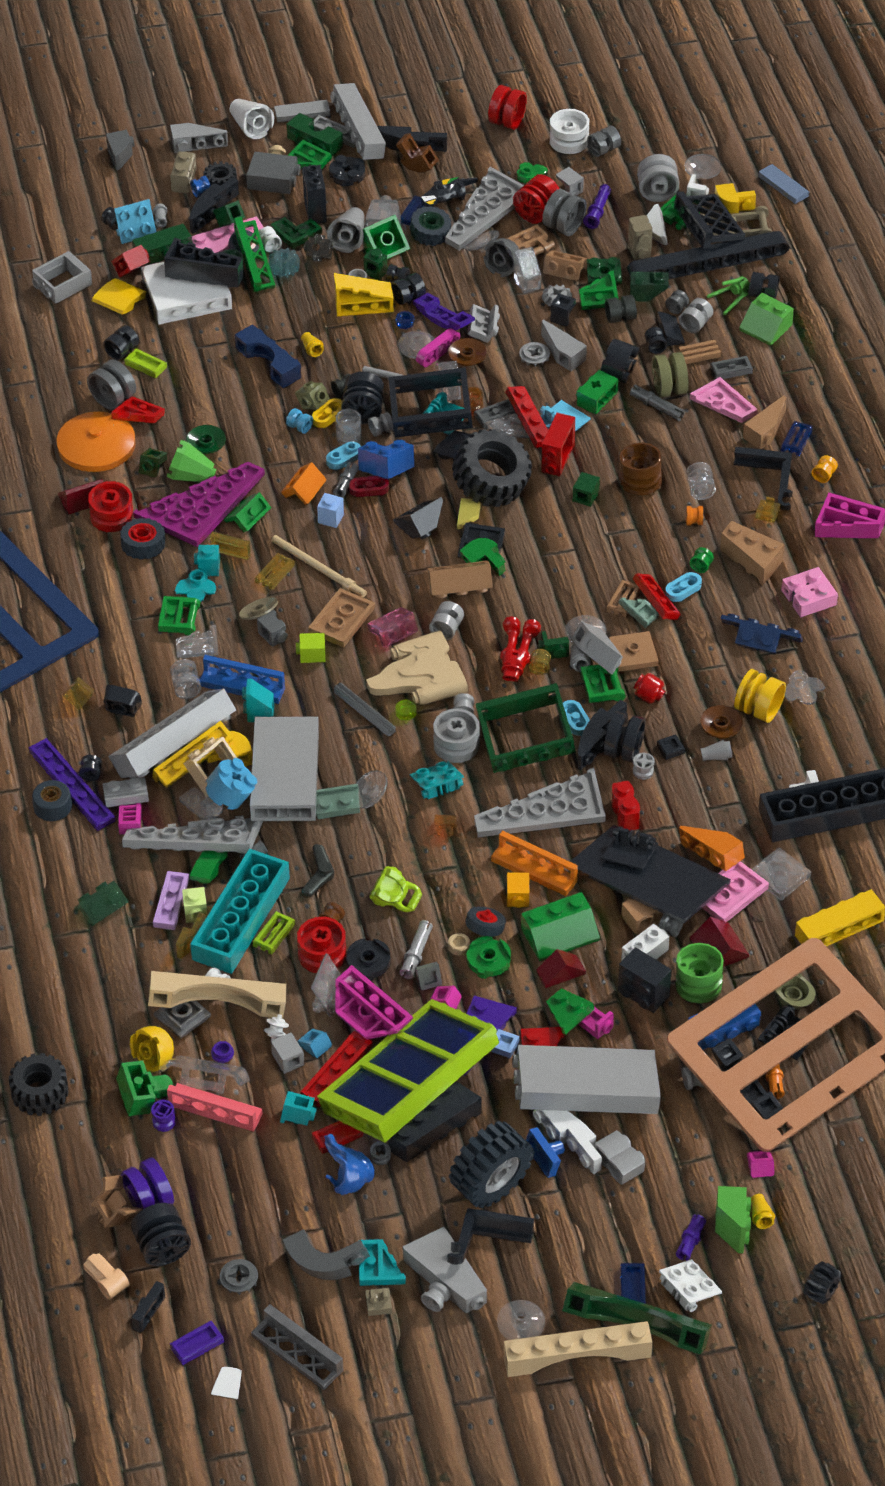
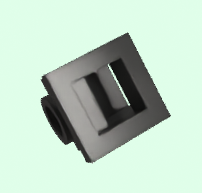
M275 610L257 619L258 633L272 647L287 639L288 634L285 632V623L276 617Z

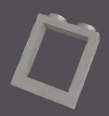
M69 251L32 270V283L34 287L41 290L46 298H50L55 304L92 285L91 270ZM66 271L74 276L56 287L48 282V280Z

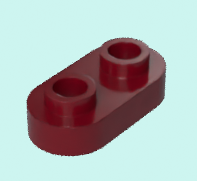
M379 476L358 477L350 481L349 490L355 497L384 495L389 490V481Z

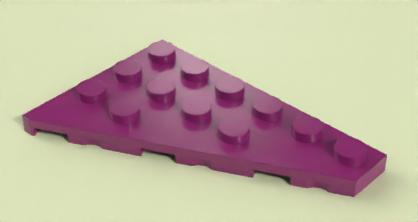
M246 462L237 468L227 470V474L218 478L213 476L197 485H192L189 487V490L183 493H173L162 498L160 501L150 503V507L140 511L136 509L133 512V518L156 520L164 527L165 533L198 547L265 475V469Z

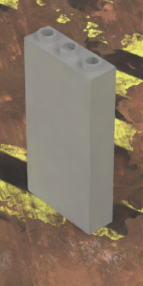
M255 717L252 775L257 778V784L250 797L251 821H316L319 745L318 717Z
M518 1045L517 1054H513L512 1067L517 1069L514 1070V1084H518L515 1087V1099L519 1100L520 1109L658 1114L661 1096L655 1050Z

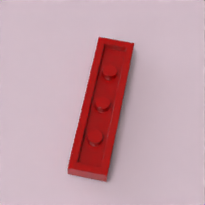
M525 386L507 387L505 393L534 447H542L548 429Z
M353 1031L301 1090L300 1094L315 1098L313 1104L320 1108L321 1105L317 1096L365 1056L373 1046L372 1040H366L358 1032Z

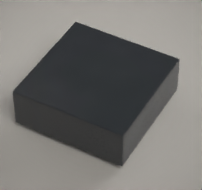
M676 734L657 740V747L665 760L685 754V748Z

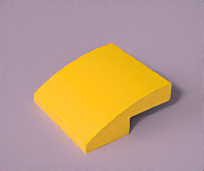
M115 278L100 288L92 297V301L123 315L133 310L134 303L145 299L146 291Z

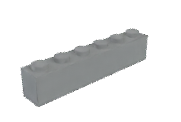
M354 83L334 84L333 92L330 95L331 102L334 103L336 112L340 114L342 123L344 122L346 131L350 134L352 142L355 143L357 152L360 153L363 160L384 158L386 142Z

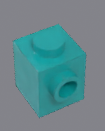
M199 545L198 553H194V565H198V569L203 570L207 576H219V545Z

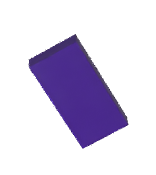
M209 1321L170 1343V1348L181 1364L184 1365L224 1343V1337L214 1323Z

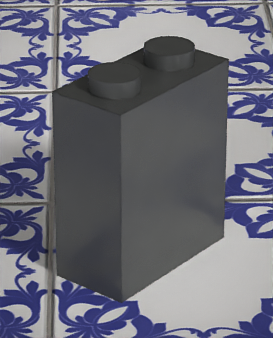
M254 152L246 175L247 189L290 194L292 187L296 186V175L299 176L300 165L298 164L297 157Z

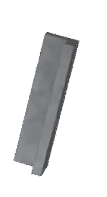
M271 1304L263 1310L264 1320L251 1332L252 1337L325 1390L343 1372V1358ZM269 1326L276 1331V1337H265L261 1332ZM279 1342L292 1343L294 1350L283 1351L279 1348ZM308 1355L312 1358V1364L299 1363L297 1356ZM315 1369H327L331 1373L322 1380L316 1375Z

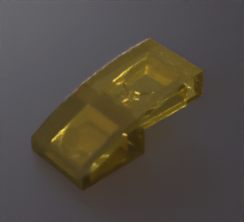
M198 912L192 929L182 928L176 943L177 958L182 959L191 952L190 943L207 918V914Z

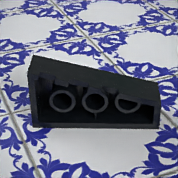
M174 238L164 257L165 277L175 280L182 279L191 282L238 288L243 278V258L224 252L217 254L207 247L200 249L191 242L187 244L181 243V239Z

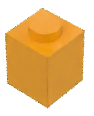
M507 873V907H529V873Z

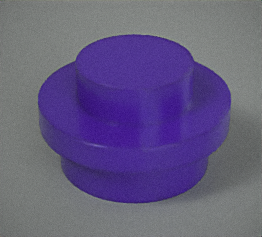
M220 1041L212 1048L211 1056L218 1063H226L233 1058L234 1049L228 1042Z

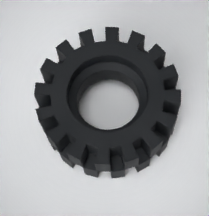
M219 161V164L213 162V165L209 164L203 172L204 176L208 178L210 185L216 183L221 186L232 177L237 179L236 168H233V165H229L228 162H225V164H223V161Z

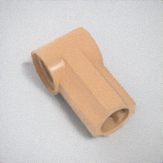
M100 1253L92 1254L83 1264L84 1270L97 1282L100 1291L109 1300L130 1285L125 1274L118 1268L114 1269Z

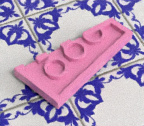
M257 216L243 220V222L255 220L258 230L260 231L263 228ZM234 223L192 236V241L197 248H211L217 254L229 249V239L235 232L233 228ZM253 227L245 228L254 233Z

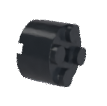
M613 339L607 349L606 359H603L601 371L626 384L630 376L629 370L633 371L636 366L637 360L634 358L637 357L640 348L624 341Z

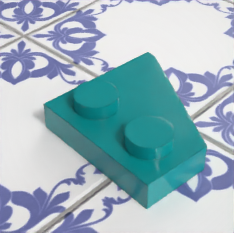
M383 1239L361 1240L367 1248L370 1257L359 1264L360 1286L406 1284V1276L399 1270L396 1260L388 1252V1247Z

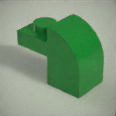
M478 538L472 540L460 550L461 558L466 563L488 561L499 576L506 571L505 560L498 553V544L493 540Z

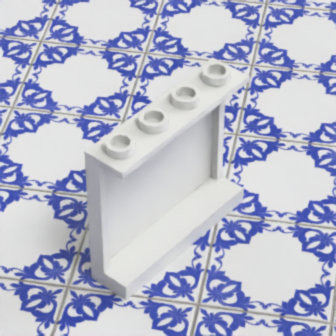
M164 262L141 267L142 282H145L156 309L159 324L232 309L231 293L227 286L191 282L182 279L175 280L165 277Z

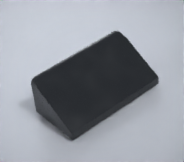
M658 311L657 322L659 328L664 333L667 346L685 344L676 316Z

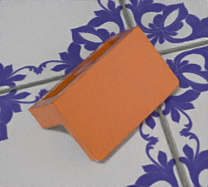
M311 462L299 468L281 493L285 498L296 494L306 505L309 504L326 482V478Z

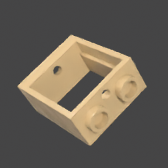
M224 737L209 738L203 743L204 747L201 750L196 749L188 755L189 759L183 763L211 805L216 803L212 801L206 792V779L208 777L197 762L213 749L222 761L237 758Z

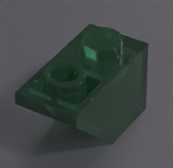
M631 272L630 295H633L636 302H649L668 289V272Z

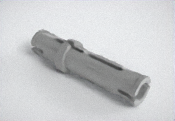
M422 920L419 922L410 949L404 955L405 961L400 970V975L403 976L406 971L405 979L413 978L416 970L415 967L422 961L421 955L433 928L431 923L426 928L429 921Z

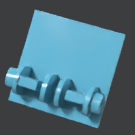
M150 199L114 208L118 226L116 232L118 237L120 236L121 244L156 232Z
M562 400L552 408L542 406L540 409L541 418L547 429L550 428L556 413L574 416L575 431L591 420L589 416Z

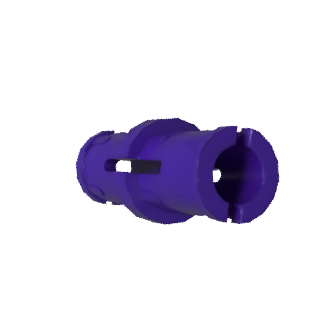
M694 1214L687 1230L683 1231L681 1235L682 1241L675 1253L679 1259L684 1261L685 1258L688 1261L695 1245H698L701 1239L699 1237L706 1224V1219L703 1216Z

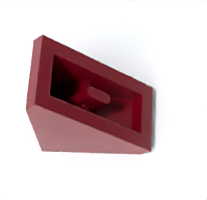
M556 949L536 969V973L546 989L585 975L586 970L577 955Z

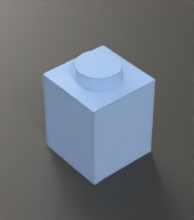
M324 493L317 506L319 524L337 528L344 516L342 497Z

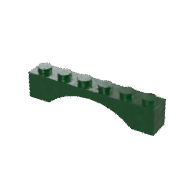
M573 1282L567 1289L562 1309L563 1312L582 1318L609 1321L623 1325L648 1321L651 1334L670 1342L678 1348L700 1355L707 1346L712 1324L577 1282Z

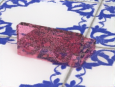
M402 607L367 624L368 630L379 636L383 647H387L418 631L413 612Z

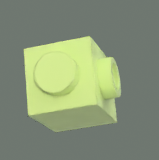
M204 887L183 889L186 923L205 921L207 918V905Z

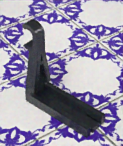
M735 447L734 465L782 471L777 505L781 510H790L791 504L789 502L784 503L782 499L784 497L790 498L793 494V491L788 489L792 453Z
M467 1208L459 1241L451 1242V1251L453 1253L448 1254L447 1262L454 1265L464 1262L473 1234L531 1243L534 1218Z

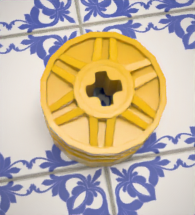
M750 669L739 685L734 707L739 711L744 710L746 714H751L754 711L755 718L770 723L781 707L786 692V683L774 677H770L766 681V674H759L757 670Z

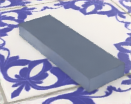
M773 164L758 172V177L794 204L809 197L808 190Z

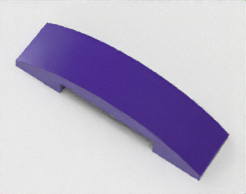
M429 293L413 300V304L426 318L442 328L458 330L475 321V317L464 311L456 314L441 306L439 298Z

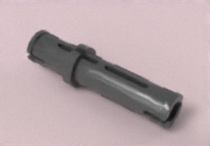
M636 384L630 391V396L644 402V405L652 406L678 421L685 414L684 409L656 396L653 391H647Z

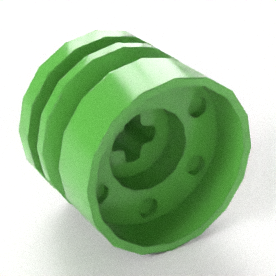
M694 943L682 948L677 954L675 987L677 993L683 999L701 1004L710 1002L719 996L723 983L724 960L717 948L709 944Z

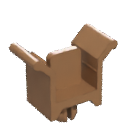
M122 1175L103 1177V1190L91 1203L92 1207H97L99 1210L98 1219H101L99 1222L104 1224L105 1228L123 1225L130 1215L138 1214L143 1210L138 1207H125L126 1201L120 1193V1190L123 1188Z

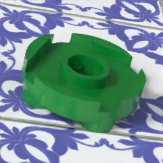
M488 936L477 938L472 941L466 954L468 967L481 979L500 975L510 968V947L501 939L498 941ZM485 954H488L489 956L494 955V957H492L491 959H486Z

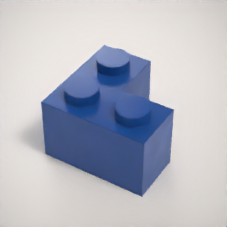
M395 440L388 446H382L373 441L367 442L366 445L358 448L359 470L390 479L414 467V445L406 443L404 440Z

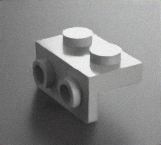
M473 304L470 308V315L475 317V321L468 324L467 335L486 343L492 337H495L499 330L497 326L500 317L498 313L499 306L494 305L491 311Z

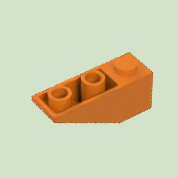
M687 826L679 827L680 842L684 847L691 849L700 857H704L714 866L724 871L729 870L745 858L743 842L728 832Z

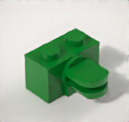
M143 1060L121 1063L116 1078L128 1116L150 1114L155 1099L168 1097L167 1089L169 1085H173V1081L168 1075L152 1076L150 1071L147 1072Z

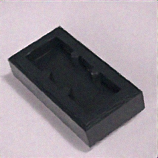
M156 1281L146 1297L140 1299L137 1310L132 1316L134 1331L140 1334L144 1331L166 1298L163 1283Z

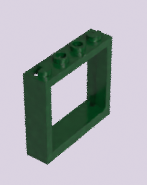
M557 683L475 704L493 773L576 753L573 736ZM553 704L556 705L565 738L495 755L486 721Z

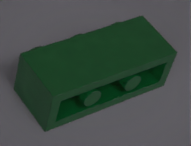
M182 223L132 240V247L135 248L142 245L147 250L150 261L144 265L147 266L164 260L174 238L181 239V243L184 244L188 242L193 243L192 235Z

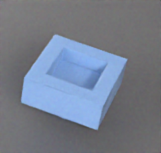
M498 1029L496 1034L499 1044L490 1052L511 1059L519 1043V1036Z

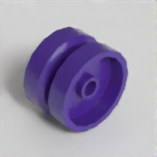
M150 1157L140 1162L139 1170L135 1167H130L121 1172L124 1190L133 1207L145 1209L158 1203H174V1195L169 1181L154 1158Z

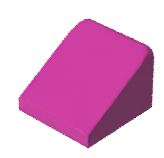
M454 985L436 987L431 999L456 1009L462 996Z
M770 1151L747 1153L752 1178L774 1175V1159Z

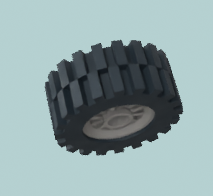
M498 1121L495 1125L491 1123L487 1125L486 1130H479L475 1138L472 1136L468 1140L470 1143L467 1146L463 1145L460 1149L461 1154L455 1157L453 1160L455 1164L450 1167L452 1172L449 1174L450 1183L475 1207H489L493 1201L495 1203L499 1202L503 1195L507 1196L510 1193L509 1190L519 1184L518 1180L524 1178L526 1175L524 1171L531 1166L529 1161L534 1157L532 1154L534 1152L533 1148L504 1121L502 1123Z

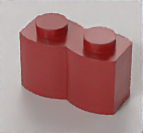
M629 781L613 783L611 807L617 815L618 826L629 829V831L639 829L640 805L634 797L633 786Z

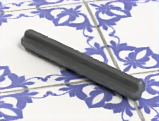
M338 683L334 686L335 694L384 734L391 736L396 732V727L343 683Z

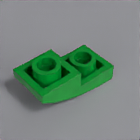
M204 850L191 871L190 880L198 881L202 884L210 883L219 874V865L228 857V851L219 853Z

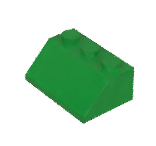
M582 892L521 913V930L539 961L547 959L556 949L568 952L600 940L592 909Z

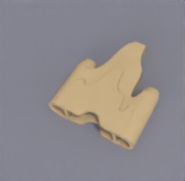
M441 630L394 645L390 649L392 659L397 661L389 664L380 674L366 679L370 694L381 696L411 693L414 704L419 705L447 699L461 693H468V686L458 663L450 661L447 654L449 645Z

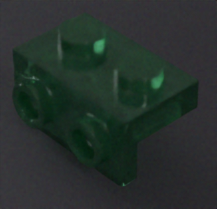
M105 881L95 888L97 892L91 896L89 893H86L78 899L79 904L74 908L76 911L81 910L91 926L102 921L129 902L115 881L109 884Z

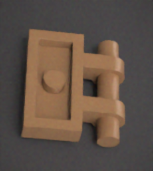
M537 224L507 238L515 242L521 252H525L521 254L522 261L533 260L537 255L545 254L555 247L553 240L546 242L548 234Z

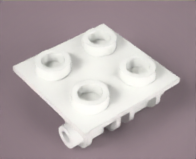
M692 1259L659 1270L661 1285L672 1296H675V1300L679 1301L686 1311L693 1312L697 1308L696 1302L722 1293L714 1281Z

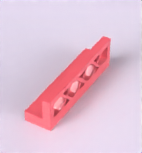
M179 1083L176 1086L169 1085L167 1089L168 1101L173 1104L174 1108L253 1132L263 1114L262 1108Z

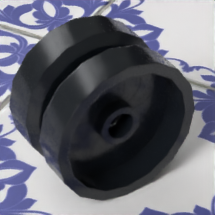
M615 711L608 726L604 744V755L617 758L621 753L624 761L633 762L634 757L639 754L642 746L646 719L634 715L628 720L626 713Z

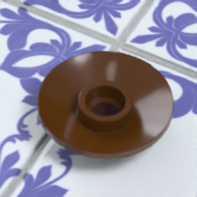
M472 338L456 340L448 349L449 358L454 363L462 366L477 365L485 359L487 354L485 345Z
M716 705L706 709L700 719L703 731L712 737L720 739L735 736L741 730L743 723L740 713L734 708L725 705Z

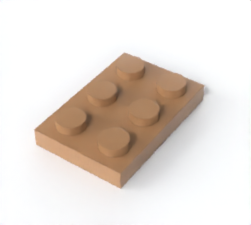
M339 588L310 624L308 632L325 633V640L344 648L373 612L375 602Z

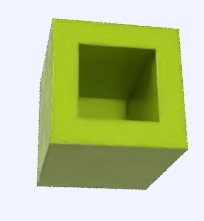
M325 633L300 634V642H296V655H300L301 663L325 662Z

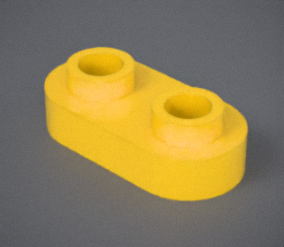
M330 399L312 414L313 425L318 428H326L343 415L341 409L342 400Z

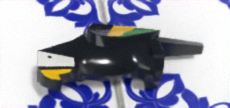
M460 177L435 181L433 187L421 196V204L424 207H434L437 203H445L453 198L465 200V186L478 182V178L460 179Z

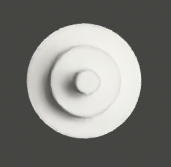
M278 1014L277 1017L267 1019L270 1028H265L264 1031L268 1033V1036L272 1037L271 1041L278 1036L286 1035L283 1032V1028L289 1027V1024L282 1019V1015Z

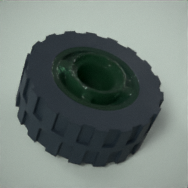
M425 206L418 208L411 217L410 234L421 244L423 243L428 246L440 245L445 242V237L451 229L452 220L448 213L438 207Z

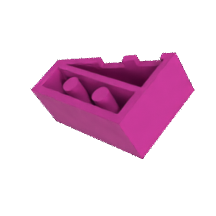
M828 493L815 523V537L879 538L885 524V508Z

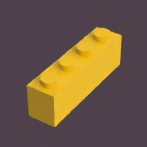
M872 889L858 893L855 897L846 901H840L836 905L822 909L814 915L801 918L796 922L795 937L801 944L810 938H817L825 946H829L883 922L885 906Z

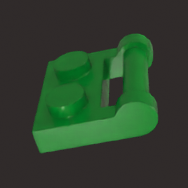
M164 596L158 630L160 632H176L193 636L196 631L195 619L197 610L200 608V600L190 597ZM184 607L189 608L187 623H181Z
M601 665L581 667V676L589 703L608 700L618 702L626 698L625 691L621 688L617 674L618 668L611 674ZM604 674L610 676L613 690H608Z

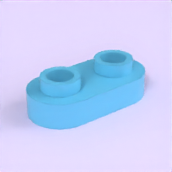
M347 442L329 452L326 456L327 466L330 469L339 470L346 467L349 462L353 463L358 460V448L361 445L357 442Z
M694 572L686 573L667 584L665 594L673 602L682 601L700 590L702 578Z
M567 700L563 702L571 733L582 736L590 719L579 702Z

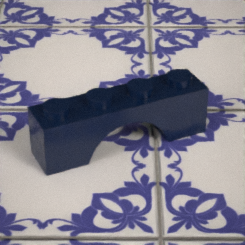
M252 324L235 334V348L246 358L262 357L272 362L270 364L271 379L279 386L285 388L301 379L300 362L291 357L285 349L279 347L273 339L267 337L261 329Z

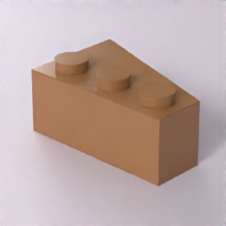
M731 521L721 534L720 550L736 564L740 563L744 566L746 572L757 577L759 583L763 586L783 562L785 544Z

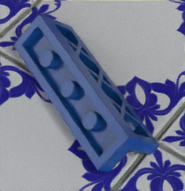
M205 655L203 658L204 671L199 680L201 687L214 690L225 689L227 693L242 696V688L247 686V679H253L274 694V703L279 704L285 690L284 672ZM210 664H215L219 668L210 667ZM229 668L236 669L239 673L233 672ZM250 672L255 673L258 677L252 676ZM269 677L278 678L279 682L272 681Z

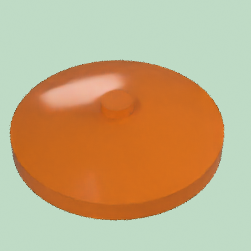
M99 411L84 413L67 421L59 430L57 435L58 453L66 464L75 469L87 472L107 471L126 462L134 452L136 445L134 430L128 421L112 419V413Z

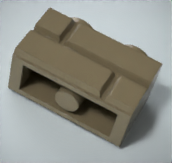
M180 151L177 153L170 175L171 190L173 192H190V181L194 179L197 169L196 154Z
M646 215L629 218L628 249L633 260L651 257L653 228Z

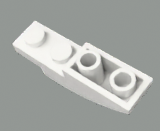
M533 1111L534 1118L538 1123L543 1124L548 1136L552 1140H560L563 1144L567 1142L570 1150L578 1154L582 1165L585 1168L588 1167L593 1174L601 1170L602 1157L594 1148L596 1135L581 1120L568 1111Z

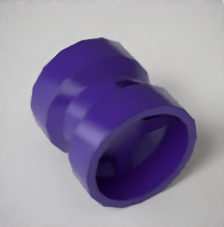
M168 1100L156 1101L151 1108L153 1126L158 1131L167 1132L176 1123L174 1106Z

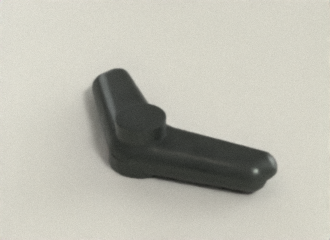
M315 844L312 847L317 871L301 890V893L307 897L312 896L327 881L334 878L332 864L324 847L319 844Z

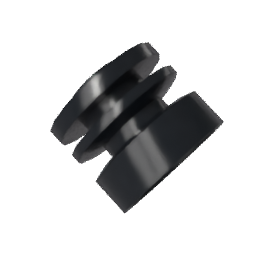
M356 372L346 378L341 409L343 415L348 420L358 424H368L369 418L380 417L384 397V383L381 378L370 372Z
M158 1203L140 1211L130 1224L135 1240L139 1244L140 1251L143 1253V1258L149 1265L163 1266L173 1263L183 1257L191 1246V1239L187 1234L186 1228L182 1225V1219L177 1208L173 1204Z

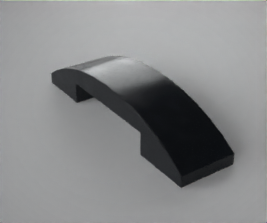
M731 1038L711 1050L722 1072H726L738 1064L744 1056ZM757 1079L740 1090V1093L763 1119H769L783 1109L772 1092L767 1093Z

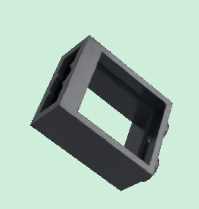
M321 165L302 167L303 197L307 220L312 219L317 224L327 223L326 188Z

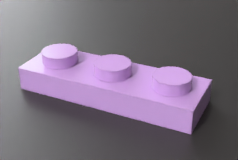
M167 871L153 920L154 928L176 929L183 904L182 890L187 889L189 874Z

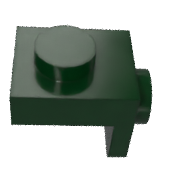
M541 631V639H538L539 652L543 651L545 660L569 657L570 642L568 637L547 639L546 631Z

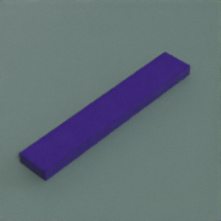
M47 738L28 747L29 753L53 780L67 785L70 790L71 801L97 831L115 822V816Z

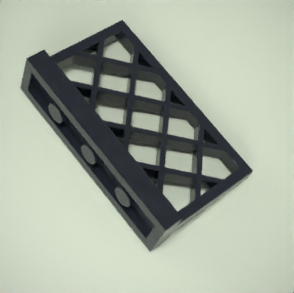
M684 192L676 193L673 208L703 249L710 248L711 243L745 239V233L716 194L686 196Z

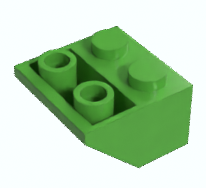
M718 1186L715 1232L736 1252L743 1254L744 1244L749 1245L751 1197H746L747 1187Z

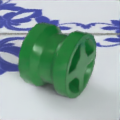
M699 547L690 559L689 565L694 571L705 573L709 568V564L714 560V555L707 548Z

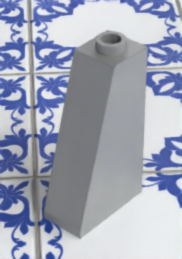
M445 1227L403 1246L404 1262L430 1284L436 1281L446 1286L451 1293L450 1300L465 1313L478 1310L487 1303V1289L466 1258L462 1264L458 1265L447 1262L448 1254L453 1253L451 1251V1242H454Z

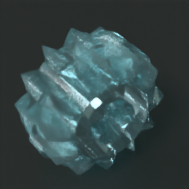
M280 248L279 251L274 250L272 254H269L268 263L273 275H278L279 278L282 276L288 278V275L294 276L295 272L299 271L300 258L295 250L290 251L289 248Z

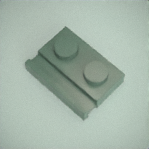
M358 784L317 790L316 815L318 819L360 813Z

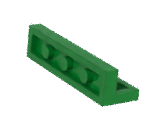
M242 217L234 218L233 228L253 292L275 288V282L256 221L243 222ZM253 227L254 233L251 237L247 235L245 228ZM251 242L259 246L256 253L251 249ZM256 258L264 263L261 269L256 265ZM261 274L267 277L270 283L262 284Z

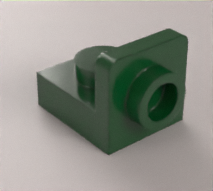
M151 448L147 449L140 455L139 473L157 477L159 465L167 460L168 452Z

